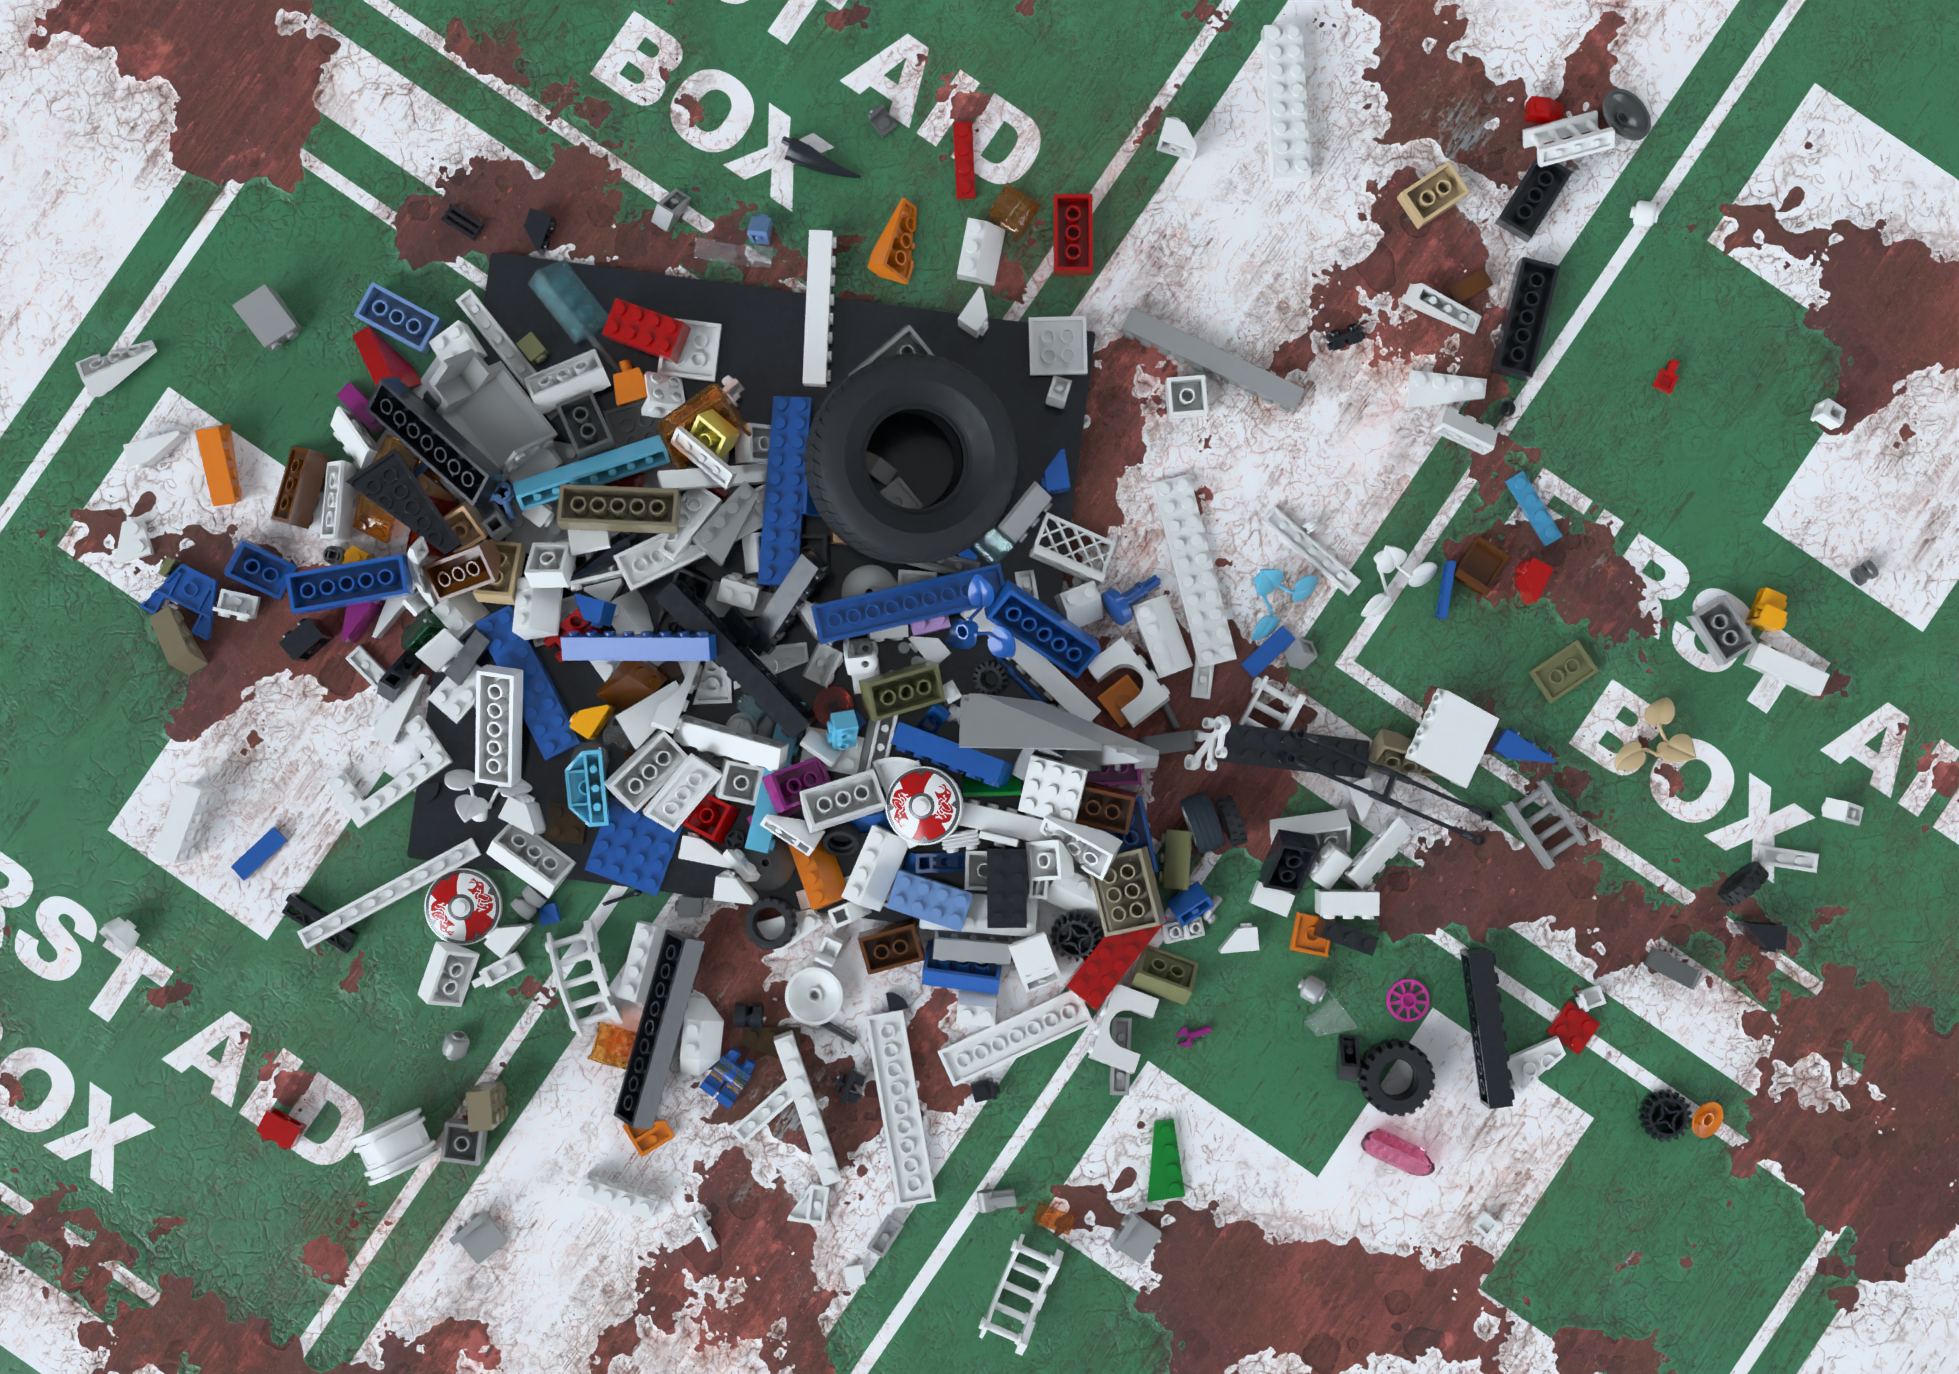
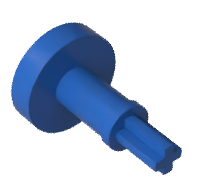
M1153 575L1143 583L1137 582L1123 594H1120L1114 588H1109L1101 594L1102 604L1112 620L1118 625L1123 626L1132 620L1130 607L1141 599L1148 597V592L1159 586L1161 580L1156 575Z

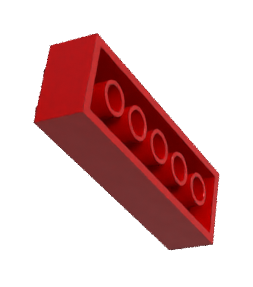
M1162 925L1105 937L1103 934L1098 945L1080 963L1064 986L1090 1007L1097 1010Z

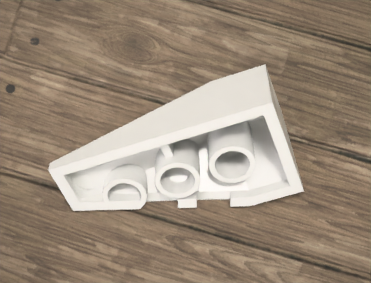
M150 340L131 345L125 351L112 350L110 355L101 356L96 354L75 364L81 380L91 397H100L111 391L155 354L157 349L153 341Z
M1045 815L1039 829L1049 840L1060 839L1070 855L1082 864L1080 867L1100 880L1104 879L1123 842L1105 831Z

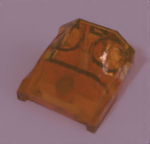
M1007 183L994 202L988 217L1004 229L1021 238L1040 204L1018 191L1010 183Z
M599 1021L593 1049L588 1059L626 1070L637 1031Z

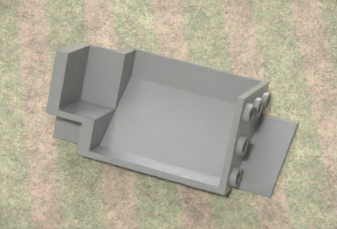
M473 349L443 360L429 381V384L443 400L436 412L504 472L500 480L501 483L509 480L512 484L513 482L556 469L564 463L551 447L557 432L501 361L488 366L480 354H476Z

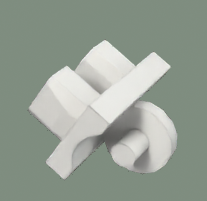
M729 375L722 379V383L725 386L723 389L718 391L716 387H713L707 392L710 397L709 401L718 412L723 407L727 409L732 404L737 408L738 404L735 401L741 397L739 394L745 390L736 378L733 379Z

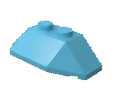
M602 749L582 750L565 769L568 808L589 827L609 825L608 789L603 784L607 778Z

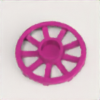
M1414 979L1398 980L1389 988L1386 997V1005L1390 1013L1396 1019L1404 1022H1413L1423 1017L1430 1003L1427 989L1422 983ZM1405 982H1411L1408 992H1406L1403 985ZM1399 984L1403 994L1394 991L1395 987ZM1415 984L1419 985L1422 989L1413 994L1412 991ZM1391 993L1400 999L1390 1002ZM1425 993L1426 1001L1417 1000L1416 997ZM1416 1003L1426 1005L1422 1013L1415 1006ZM1401 1004L1396 1012L1392 1010L1391 1005ZM1404 1008H1406V1018L1398 1016ZM1410 1008L1416 1011L1417 1017L1410 1019Z

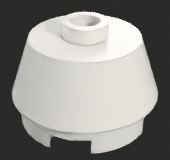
M117 917L103 924L104 927L99 933L126 955L131 949H134L140 934L134 930L137 926L127 919L124 922L120 917Z

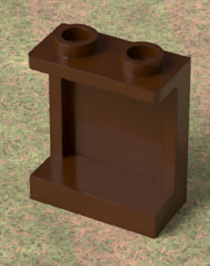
M1478 536L1474 538L1456 566L1454 579L1484 597L1490 592L1492 583L1505 563L1511 559V556L1508 555L1506 549L1500 546L1497 548L1492 545V541L1489 538Z

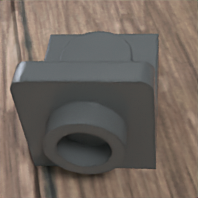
M883 104L879 107L875 106L870 110L868 120L883 139L898 127L885 110Z

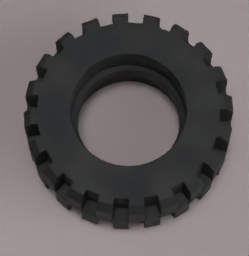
M1385 1039L1381 1041V1044H1373V1049L1370 1051L1366 1050L1364 1053L1365 1058L1363 1060L1360 1059L1361 1068L1358 1074L1359 1081L1357 1082L1362 1090V1095L1372 1106L1380 1112H1385L1391 1116H1394V1114L1398 1116H1405V1113L1413 1114L1416 1112L1415 1109L1417 1107L1421 1109L1425 1106L1423 1102L1426 1099L1429 1101L1431 1098L1430 1090H1434L1435 1084L1432 1083L1433 1079H1435V1073L1432 1071V1063L1427 1059L1428 1057L1415 1045L1405 1040L1400 1041L1399 1039H1392V1041ZM1403 1060L1412 1068L1413 1077L1411 1084L1404 1092L1390 1095L1384 1092L1379 1085L1380 1072L1390 1061Z

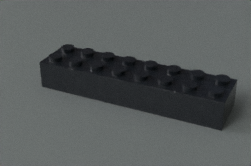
M397 377L380 379L365 410L473 507L488 503L504 472Z
M1484 947L1460 950L1480 1102L1489 1109L1513 1106L1512 1100H1515V1095L1510 1087L1512 1073L1507 1065L1510 1058L1508 1050H1505L1504 1043L1507 1042V1036L1502 1028L1504 1015L1500 1011L1499 1006L1502 1003L1500 992L1497 991L1499 977L1494 969L1496 956L1491 950Z

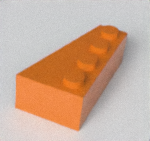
M231 424L209 426L195 430L213 507L242 501L243 494L239 486Z

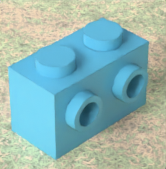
M854 710L831 713L830 721L827 722L829 731L826 732L827 742L831 743L833 750H845L849 747H855L858 722Z

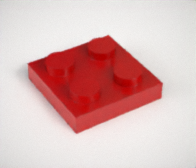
M1567 1000L1546 1029V1032L1552 1037L1557 1035L1563 1045L1579 1055L1601 1024Z

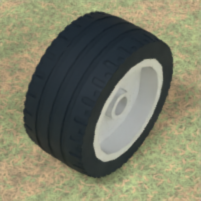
M1201 792L1180 800L1182 814L1187 829L1192 832V842L1198 854L1225 845L1221 826L1208 794Z

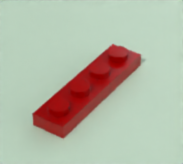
M972 121L953 122L956 200L975 199Z

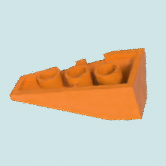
M906 198L900 200L872 250L867 266L868 269L879 277L902 284L909 283L914 268V261L911 258L912 250L915 249V243L912 240L913 232L916 230L917 207Z

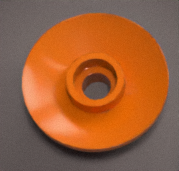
M1707 1102L1698 1108L1692 1119V1130L1696 1136L1707 1138L1719 1129L1724 1115L1721 1105L1716 1102Z

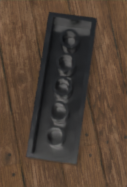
M1522 257L1517 261L1490 368L1491 373L1523 381L1533 378L1560 266L1527 257Z

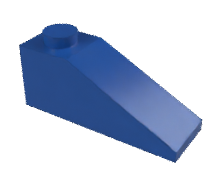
M908 852L905 854V871L911 873L965 872L966 852Z

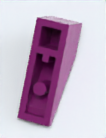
M348 382L336 396L364 425L379 435L385 427L365 410L370 400L351 382Z

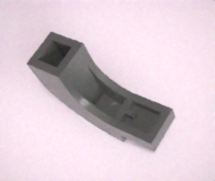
M495 501L476 506L484 518L483 526L496 542H499L514 531V527L511 521L508 520L506 513Z

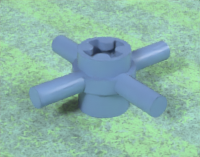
M499 482L489 502L495 501L503 505L508 520H516L511 505L515 498L514 488L508 482ZM507 489L508 491L504 493L506 497L502 498L499 493Z

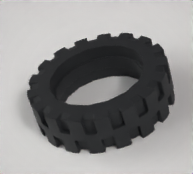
M1228 794L1217 798L1218 814L1232 847L1247 843L1245 827L1233 797Z
M1758 861L1748 863L1725 880V883L1718 889L1717 895L1727 906L1738 905L1761 888V885L1769 877V873Z
M765 898L752 904L750 910L745 915L747 918L744 920V925H746L745 933L749 935L748 939L754 942L756 947H761L764 950L778 949L791 942V938L796 934L795 928L798 925L795 919L797 916L796 913H793L792 906L779 898ZM770 907L780 911L785 920V928L782 935L774 940L764 938L757 928L758 915L762 910Z

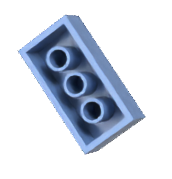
M374 282L370 284L354 314L361 321L428 356L431 350L428 342L440 334L446 323L439 317Z
M899 869L886 908L961 932L973 893Z

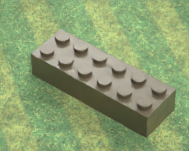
M560 484L557 523L560 529L678 534L681 495L679 489Z

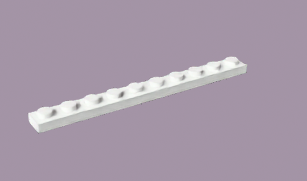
M470 838L299 930L297 933L305 948L309 949L482 854L474 839Z

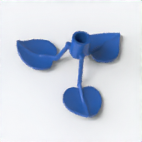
M976 574L970 582L968 598L972 605L978 606V609L966 620L959 618L953 621L945 643L958 649H970L977 642L976 636L989 635L991 637L988 639V647L993 655L999 658L1013 657L1016 651V644L1009 629L997 625L993 628V632H978L977 623L972 621L982 610L983 606L989 607L995 601V590L991 583L981 574Z

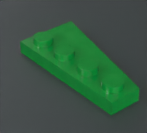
M1173 1118L1154 1121L1147 1202L1185 1196Z

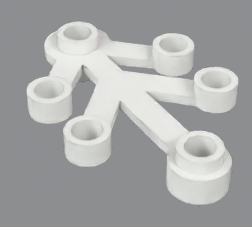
M1227 715L1217 716L1215 720L1209 717L1203 719V728H1214L1212 733H1204L1201 730L1194 731L1195 741H1206L1195 755L1188 754L1185 757L1184 766L1187 770L1199 769L1201 759L1207 751L1205 768L1209 771L1217 769V761L1214 759V754L1217 758H1225L1227 756V748L1224 747L1225 734L1231 727V722Z

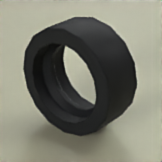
M845 822L824 829L825 833L822 843L824 849L830 854L849 856L858 850L860 832L852 823ZM843 835L851 838L852 840L848 842H838L833 840L831 837Z

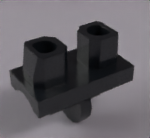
M852 1066L847 1081H845L846 1074L842 1072L839 1078H833L832 1080L837 1085L836 1092L840 1093L842 1087H845L840 1103L846 1104V1102L857 1104L860 1092L851 1090L853 1083L863 1086L866 1075L858 1072L856 1067Z

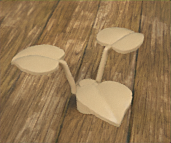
M1665 697L1649 705L1644 714L1645 721L1649 725L1657 724L1664 742L1657 745L1656 752L1648 748H1642L1639 742H1630L1624 745L1619 750L1615 759V769L1617 771H1632L1640 768L1646 760L1644 752L1651 753L1656 757L1660 756L1666 763L1684 762L1697 758L1693 741L1687 734L1674 735L1668 741L1662 730L1661 724L1670 723L1675 716V706L1671 699Z

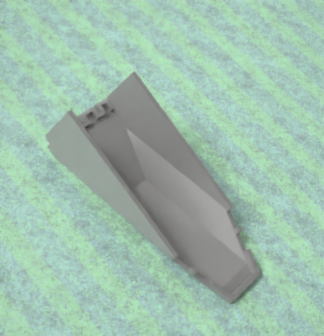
M974 693L961 696L959 748H972L1015 764L1022 749L1068 750L1061 762L1089 769L1088 772H1101V766L1115 765L1116 771L1121 770V765L1135 764V769L1157 768L1159 750L1042 701Z

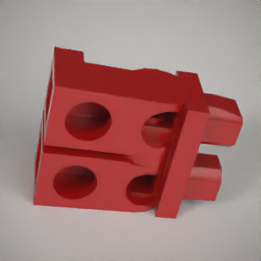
M577 608L560 622L559 634L546 637L543 643L549 649L555 644L561 648L560 637L567 635L568 631H579L590 621L584 620L579 608ZM591 623L579 632V634H586L587 631H597L598 634H604L600 628L590 626ZM562 650L555 654L560 663L566 661L562 660Z

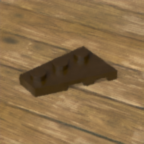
M747 1025L746 1028H743L742 1046L780 1059L774 1044V1036L792 1030L800 1052L801 1027L763 1026L762 1028H751L750 1025Z

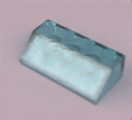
M565 260L538 269L529 281L528 285L575 344L589 338L606 324L609 315Z

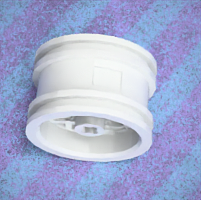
M421 1107L387 1120L349 1140L351 1144L355 1143L357 1146L353 1149L354 1152H359L367 1169L364 1175L371 1178L368 1181L369 1186L401 1174L440 1153L439 1148L434 1149L433 1147L436 1144L435 1139L430 1140L424 1127L425 1116L420 1117L419 1115L422 1111Z

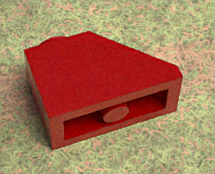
M1531 96L1526 102L1524 122L1546 124L1561 120L1564 116L1565 106L1552 98Z

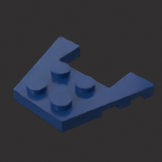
M181 564L140 607L155 614L161 610L166 598L200 614L191 633L205 640H210L214 617L212 609L215 607L219 581L185 564Z

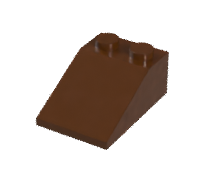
M622 661L597 691L596 695L623 712L654 694L668 677L658 666L650 661Z

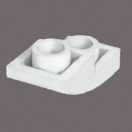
M1201 916L1184 927L1178 921L1163 924L1161 927L1165 944L1205 935Z

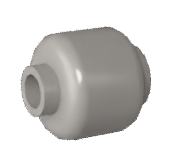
M1313 975L1308 976L1307 979L1302 978L1298 985V988L1301 989L1300 997L1312 1004H1316L1318 1001L1322 1002L1328 991L1326 983Z
M452 1031V1033L445 1036L442 1053L451 1061L464 1058L469 1047V1038L462 1031Z

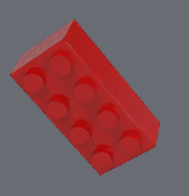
M1054 194L1053 276H1091L1093 271L1092 194Z
M616 298L602 334L610 340L677 364L691 328L682 321Z

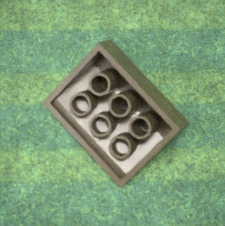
M1147 846L1117 853L1103 880L1090 874L1105 937L1155 927L1166 922Z

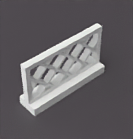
M1047 512L1028 556L1086 582L1094 580L1096 586H1099L1104 581V574L1116 542ZM1048 519L1054 521L1058 529L1049 532L1046 525ZM1063 529H1072L1075 536L1067 539ZM1059 531L1063 541L1055 544L1051 534ZM1084 535L1089 536L1093 544L1084 547L1080 537ZM1048 536L1051 546L1047 548L1039 545L1041 538ZM1077 539L1081 549L1072 552L1068 542ZM1065 543L1069 553L1061 555L1057 550V546ZM1105 543L1109 545L1108 552L1101 554L1098 544ZM1094 546L1098 556L1089 559L1086 549ZM1082 551L1086 561L1082 563L1077 562L1074 556L1075 553ZM1100 559L1102 564L1101 571L1094 569L1091 562Z

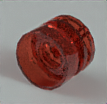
M835 685L825 687L819 691L813 704L815 717L825 726L830 721L831 713L854 709V701L848 690ZM833 701H837L839 709L835 708L834 711L830 710L831 706H829L828 704L833 703Z

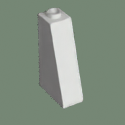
M675 680L615 716L636 751L658 729L651 726L658 704L674 694L682 683L678 684Z

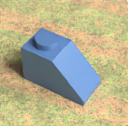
M757 214V216L751 217L747 231L751 243L770 245L773 222L771 218H768V215Z

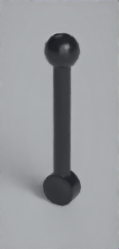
M636 889L632 893L603 902L602 904L606 906L632 896L638 897L641 895V890Z

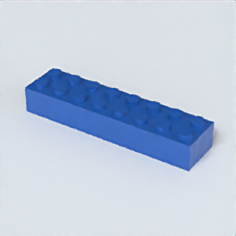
M508 605L475 622L478 629L493 640L488 649L497 666L523 670L522 716L544 759L551 760L581 745L584 741L579 733L569 727L571 716L532 639L524 640L512 632L515 606Z

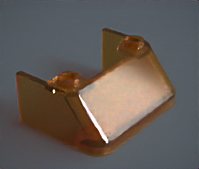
M718 384L707 386L663 417L657 424V431L673 464L678 469H689L686 462L690 459L670 443L676 428L680 426L690 433L697 415L713 409L735 428L739 427L748 436L752 435L742 414Z

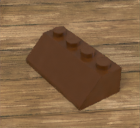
M291 446L271 519L309 529L313 522L314 509L319 501V491L324 484L323 478L327 462H329V455L306 448Z
M492 538L434 560L422 566L438 602L498 581L501 555Z

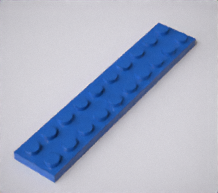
M773 396L758 585L780 586L800 557L804 475L806 474L805 447L811 425V397Z
M1000 563L813 605L811 610L819 643L822 645L978 609V606L972 605L968 598L970 582L976 574H981L991 583L996 595L1005 584Z

